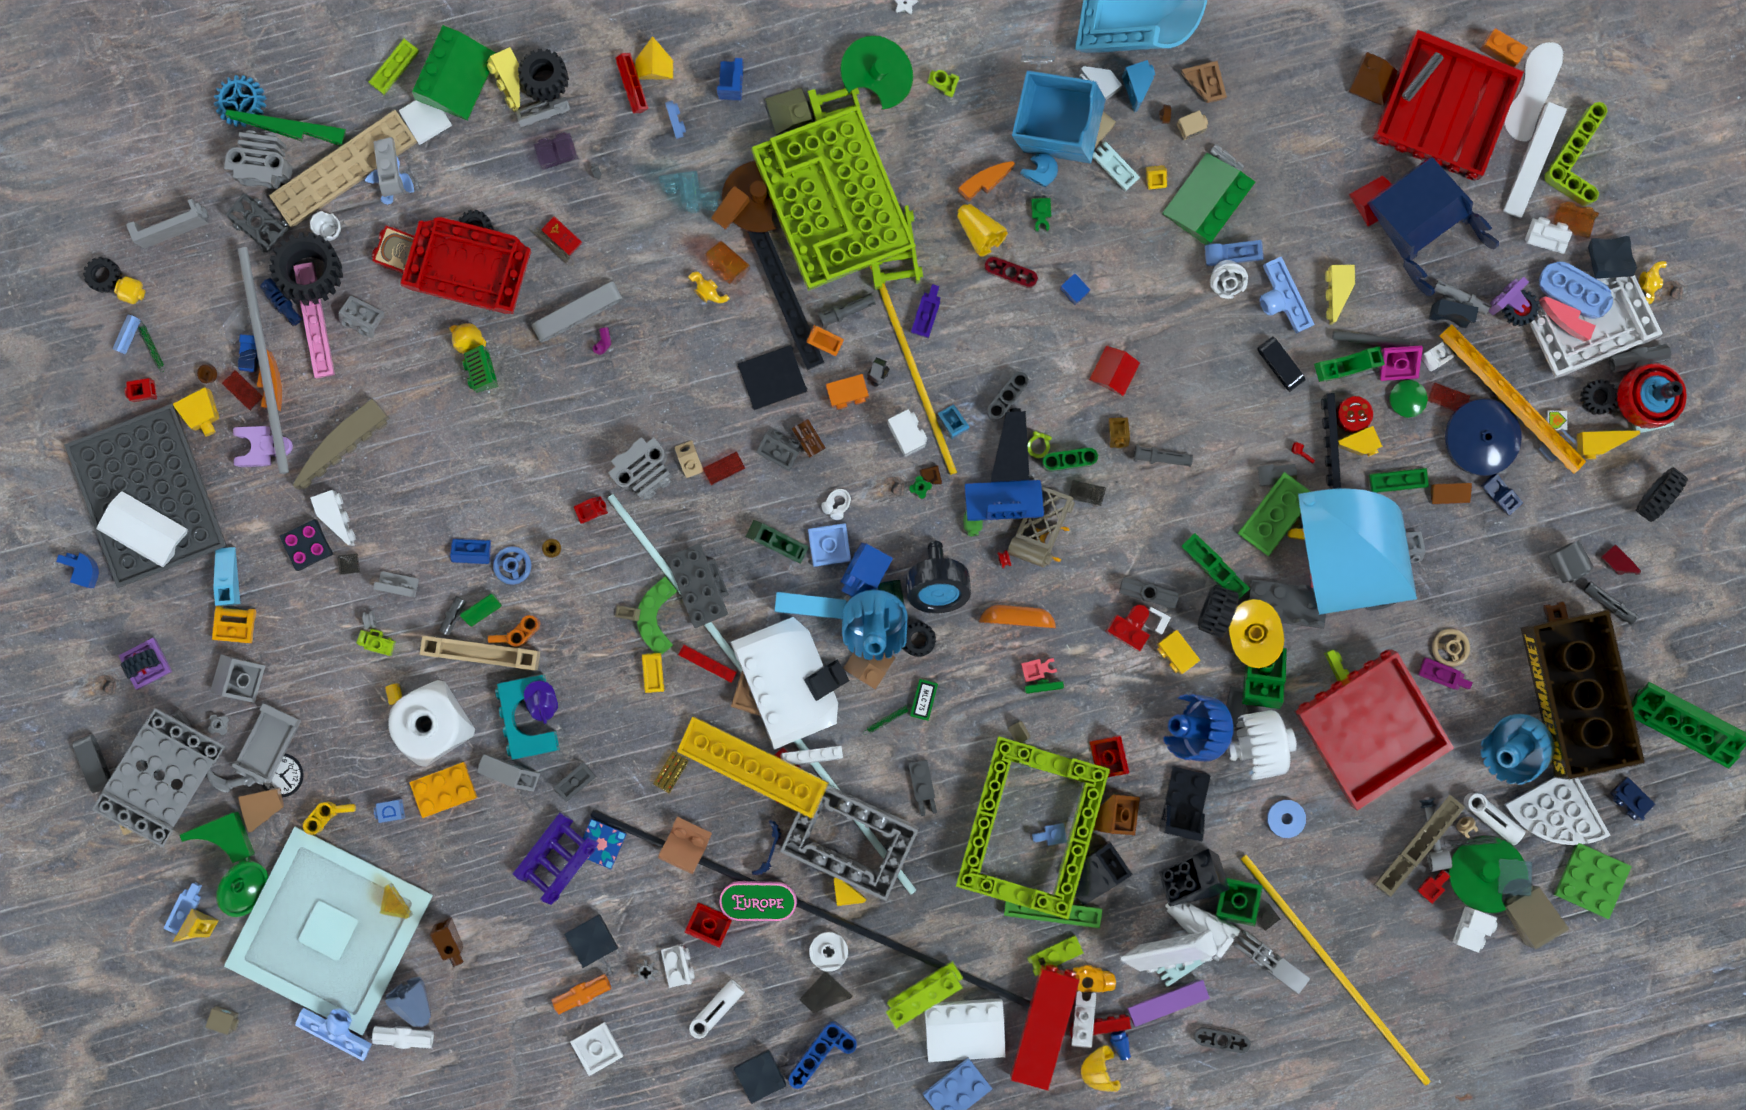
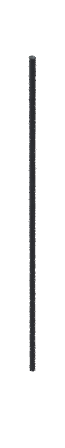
M594 809L591 813V817L663 848L666 842ZM701 857L698 863L737 881H756L704 857ZM797 899L796 907L937 969L946 965L939 960ZM959 970L963 980L1026 1008L1030 1007V1000Z

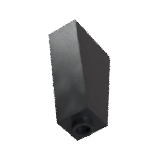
M1012 408L1010 412L1005 414L990 483L1030 480L1026 411H1021V408Z

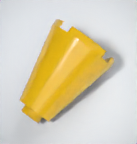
M964 204L958 209L957 218L980 257L990 254L992 252L990 249L994 245L999 247L1008 235L1007 229L972 204Z

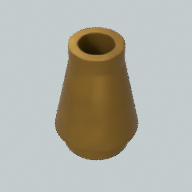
M548 539L543 543L542 551L545 556L554 558L560 554L561 544L556 539ZM552 546H556L555 552H551Z

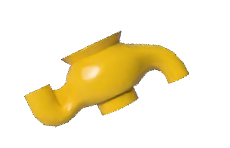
M1666 261L1655 263L1647 273L1644 271L1639 276L1638 283L1641 290L1646 292L1645 298L1648 304L1654 302L1655 292L1663 286V279L1660 278L1659 269L1666 267Z
M695 271L688 276L692 282L695 281L697 283V289H694V291L705 303L708 300L716 303H725L730 299L726 294L719 296L716 291L718 286L711 279L705 280L701 273Z

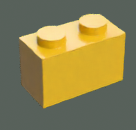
M1174 630L1157 643L1159 647L1157 651L1163 658H1168L1171 662L1169 666L1175 674L1177 672L1184 674L1200 661L1178 630Z

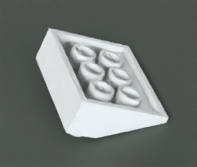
M1209 930L1140 944L1123 955L1121 960L1138 971L1147 970V973L1157 971L1159 967L1171 969L1180 963L1183 966L1193 964L1195 960H1201V962L1210 961L1217 954V949L1212 931Z
M1001 998L939 1002L925 1011L928 1062L1005 1057L1004 1014Z

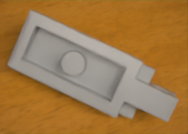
M566 97L551 102L545 100V102H539L516 110V115L520 126L523 127L543 119H549L559 113L563 114L569 111L570 107Z

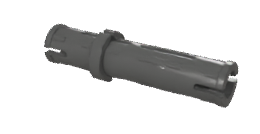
M1592 581L1584 588L1585 592L1613 611L1612 614L1615 616H1620L1630 625L1637 620L1638 615L1625 607V603L1617 601Z

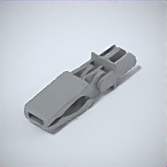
M1244 930L1242 933L1256 944L1253 946L1239 936L1238 940L1251 949L1250 952L1236 942L1233 946L1263 967L1265 965L1268 967V972L1299 994L1310 978L1278 954L1277 956L1273 955V950Z

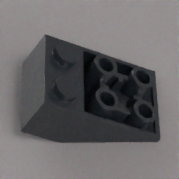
M1107 841L1085 858L1075 894L1083 906L1133 875L1111 842Z
M1209 848L1159 871L1169 906L1214 897L1229 890L1220 857Z

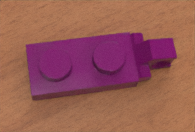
M1426 657L1423 658L1417 674L1420 677L1453 690H1459L1460 687L1468 690L1471 689L1473 682L1463 679L1465 674L1461 673V671Z

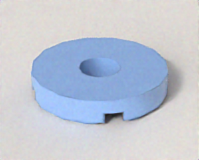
M1280 800L1270 807L1267 813V823L1275 835L1282 838H1292L1303 831L1306 824V814L1297 802ZM1285 813L1291 815V822L1289 824H1284L1281 820L1282 815Z

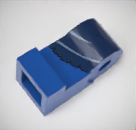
M240 334L239 371L256 372L259 361L254 336Z

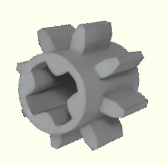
M645 959L643 965L637 964L639 971H635L634 974H638V982L645 980L647 985L650 978L653 981L656 980L653 974L658 973L659 970L654 969L655 962L648 964L647 959ZM645 967H647L648 971H651L648 977L645 976V973L641 972Z

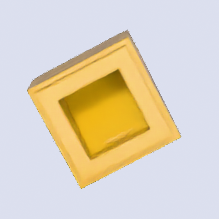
M1164 165L1146 167L1148 190L1167 188L1166 167Z
M399 683L385 687L389 705L395 704L402 698Z

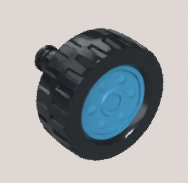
M937 540L931 541L928 544L929 559L915 564L910 568L906 576V591L909 603L917 610L927 613L954 611L965 605L971 596V581L968 569L957 560L944 558L943 544Z

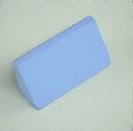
M129 314L127 315L113 350L123 354L127 353L140 324V319Z

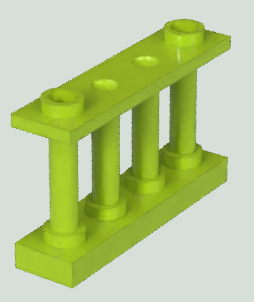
M846 88L823 95L816 94L815 89L809 90L808 97L815 121L858 106L857 95L859 94V89L856 88L848 93ZM848 95L852 96L853 106L829 113L821 111L820 105H823L824 102Z
M906 205L903 215L914 240L911 222H914L913 210L909 211V206ZM915 248L871 265L875 290L882 288V284L886 283L885 281L915 277L916 284L920 283V278H923L922 266H918ZM912 258L914 267L912 270L886 274L880 272L879 265H883V262Z
M951 961L889 999L887 1003L891 1009L887 1010L886 1014L895 1028H899L962 989L963 986L959 982L963 979L962 974L955 963Z

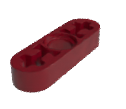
M990 257L985 262L984 268L989 275L1019 286L1032 288L1038 281V276L1033 270L1006 260ZM993 261L997 262L996 266L1000 268L1002 267V264H1004L1005 267L1003 268L1002 274H999L1000 269L995 268L994 271L990 270V266L988 265V263L992 264ZM1007 268H1014L1017 272L1016 276L1013 278L1006 275ZM1020 271H1023L1022 276L1027 277L1029 274L1032 275V279L1034 280V282L1031 281L1029 284H1027L1026 279L1022 277L1020 278V281H1018L1017 279L1019 277Z

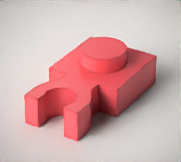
M1054 658L1048 659L1042 664L1040 659L1022 663L1025 682L1045 678L1044 672H1057L1056 668L1052 670L1048 668V664L1054 662Z

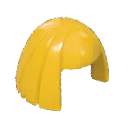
M1101 1046L1084 1060L1081 1066V1077L1089 1087L1095 1090L1115 1092L1120 1090L1121 1084L1118 1080L1110 1081L1109 1075L1106 1072L1105 1061L1115 1056L1109 1046Z

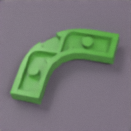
M666 577L654 585L642 598L638 608L641 609L639 621H637L643 640L654 653H661L662 655L673 644L658 626L657 614L661 606L678 592Z

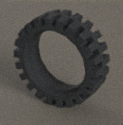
M1671 467L1647 490V493L1637 505L1636 512L1650 522L1655 521L1678 498L1679 493L1686 486L1688 478L1676 468Z

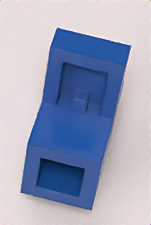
M67 552L66 555H58L56 562L74 567L70 580L71 583L87 588H95L99 568L91 556L84 553H79L77 556Z

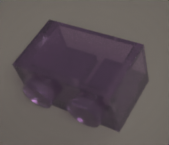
M562 132L555 135V138L552 140L543 138L538 140L537 144H533L542 170L579 159L570 133Z

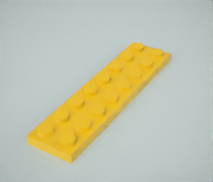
M696 717L691 718L677 750L678 753L810 818L814 817L829 782Z

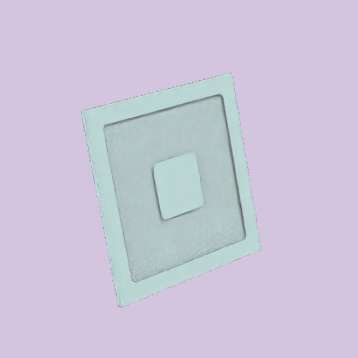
M295 826L224 967L328 1018L332 1010L337 1008L344 1009L351 1015L352 1021L349 1029L363 1035L433 895L314 835H309L304 830Z

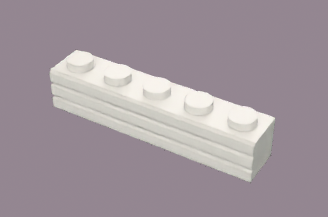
M841 746L781 754V759L792 765L843 758Z

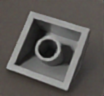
M221 654L210 692L224 697L255 703L265 665Z

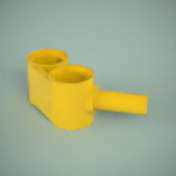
M329 801L320 803L304 821L303 830L309 835L320 833L328 821L336 816L337 813L355 812L356 805L336 806V804ZM325 805L330 808L328 816L322 812V808ZM312 820L316 821L318 825L315 831L310 828Z

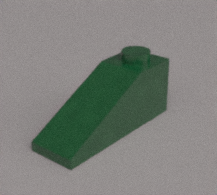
M753 520L745 536L799 564L802 563L809 548L799 541L756 520Z

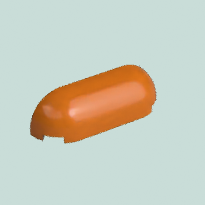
M994 605L987 608L979 620V623L1056 629L1053 616L1041 608Z

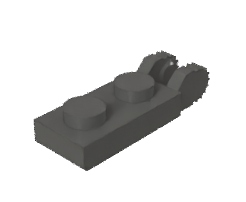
M927 760L908 764L921 816H925L926 813L922 801L930 799V808L933 814L937 813L934 800L935 794Z

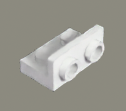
M684 944L661 949L669 988L692 984V979L695 978L693 967H689L688 960L691 959L689 949L685 948Z

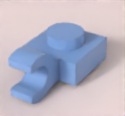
M1064 823L1044 826L1045 832L1032 834L1033 842L1047 840L1048 846L1067 842Z

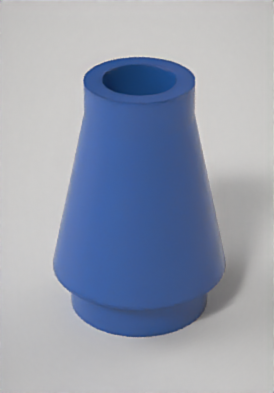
M1125 1030L1112 1032L1110 1034V1042L1120 1060L1123 1061L1131 1058L1128 1034Z

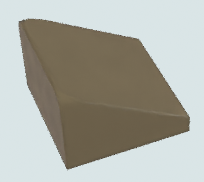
M1018 721L1008 728L1016 742L1021 743L1031 738L1022 721Z

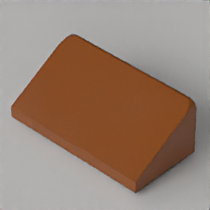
M1472 483L1431 485V503H1470Z

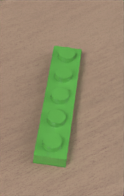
M1005 901L1004 916L1100 928L1102 908L1072 904L1069 919H1065Z

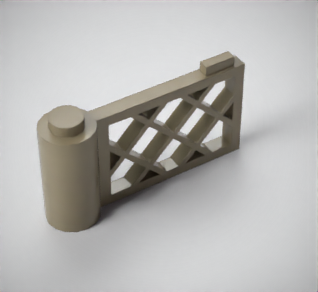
M1041 486L1042 492L1048 493L1050 498L1043 502V506L1052 503L1055 511L1047 515L1044 514L1043 517L1033 521L1032 518H1023L1016 536L1010 542L1008 554L1044 568L1046 565H1050L1052 561V547L1067 513L1072 512L1075 502H1073V497ZM1061 498L1067 500L1065 506L1057 510L1054 501ZM1057 515L1059 519L1057 524L1050 527L1047 518ZM1044 520L1047 529L1037 533L1034 524ZM1032 526L1035 534L1029 537L1023 536L1024 529ZM1049 532L1051 536L1049 543L1041 542L1039 536Z

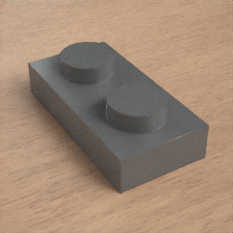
M583 762L554 788L567 802L596 776Z

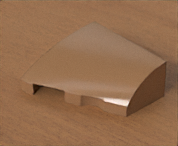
M280 788L239 797L248 833L253 832L258 826L284 807Z

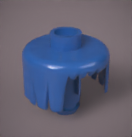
M1195 694L1180 695L1178 699L1190 703L1184 709L1183 714H1177L1169 720L1168 729L1173 736L1163 737L1167 749L1174 756L1184 760L1208 762L1219 758L1227 750L1233 737V719L1229 709L1222 701L1214 697Z

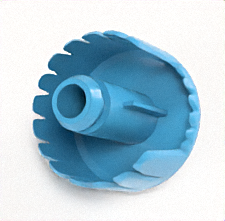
M868 590L853 596L846 603L842 615L843 642L848 647V650L852 653L855 652V655L861 657L863 652L864 659L872 660L873 655H875L877 661L883 659L884 653L886 658H891L893 651L894 654L899 653L901 648L906 645L908 616L905 605L895 595L882 590Z
M1513 714L1501 719L1481 742V757L1485 758L1483 761L1485 767L1491 766L1488 770L1490 774H1497L1496 778L1499 781L1507 780L1508 784L1516 783L1522 785L1533 781L1549 767L1555 752L1554 740L1549 729L1537 718L1526 714Z

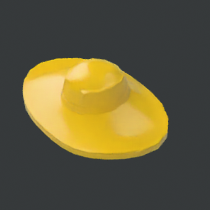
M1257 599L1244 601L1237 606L1229 626L1230 639L1235 654L1241 662L1249 667L1261 668L1269 666L1279 658L1284 647V632L1278 613L1270 604Z

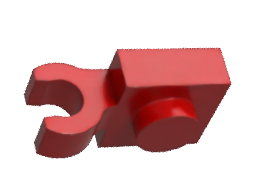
M1441 870L1435 879L1429 876L1417 891L1433 904L1445 891L1442 885L1450 878V875Z

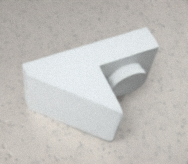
M1443 341L1422 354L1421 359L1429 371H1433L1455 357V354Z

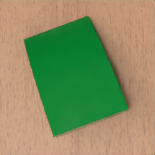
M1283 648L1279 658L1267 667L1255 668L1245 664L1242 704L1281 709L1284 702V685L1286 682L1287 648Z

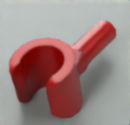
M1293 443L1291 449L1293 454L1304 457L1312 464L1315 462L1312 457L1303 452V444Z

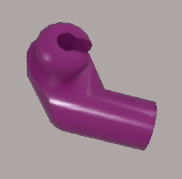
M608 327L599 329L601 340L593 346V352L598 355L604 354L611 346Z

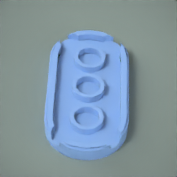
M1566 262L1551 263L1540 274L1539 285L1546 296L1580 310V315L1586 318H1600L1612 307L1613 297L1611 290L1606 284Z

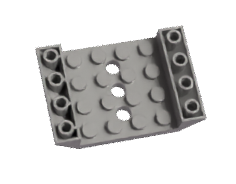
M154 708L108 780L92 810L163 847L173 832L176 822L225 746ZM139 760H145L148 763V767L140 770L137 768L136 763ZM161 769L165 772V777L156 779L154 772ZM174 779H180L183 785L181 788L175 789L172 787L171 782Z

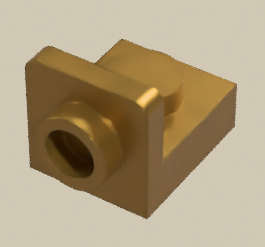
M1128 417L1109 418L1111 448L1120 449L1129 446L1130 431Z

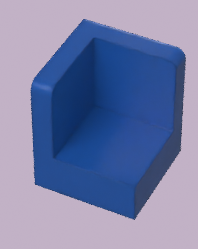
M1073 274L1060 287V290L1074 305L1090 292V288L1077 274Z

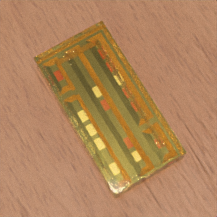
M672 751L653 785L670 794L690 760Z

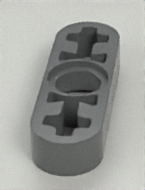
M1199 1027L1194 1032V1039L1201 1046L1237 1053H1245L1250 1049V1040L1242 1034L1206 1027ZM1203 1031H1205V1034L1207 1036L1212 1037V1033H1215L1213 1036V1044H1210V1039L1205 1038L1203 1041H1201L1198 1035H1201ZM1225 1035L1227 1043L1225 1045H1218V1036ZM1231 1036H1233L1232 1040L1237 1042H1240L1241 1039H1243L1246 1045L1242 1046L1241 1049H1239V1046L1237 1044L1232 1043L1231 1048Z

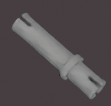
M1438 280L1434 287L1435 292L1452 298L1456 302L1461 304L1462 302L1473 303V306L1479 307L1478 312L1486 315L1490 309L1491 304L1476 298V295L1465 293L1441 280Z

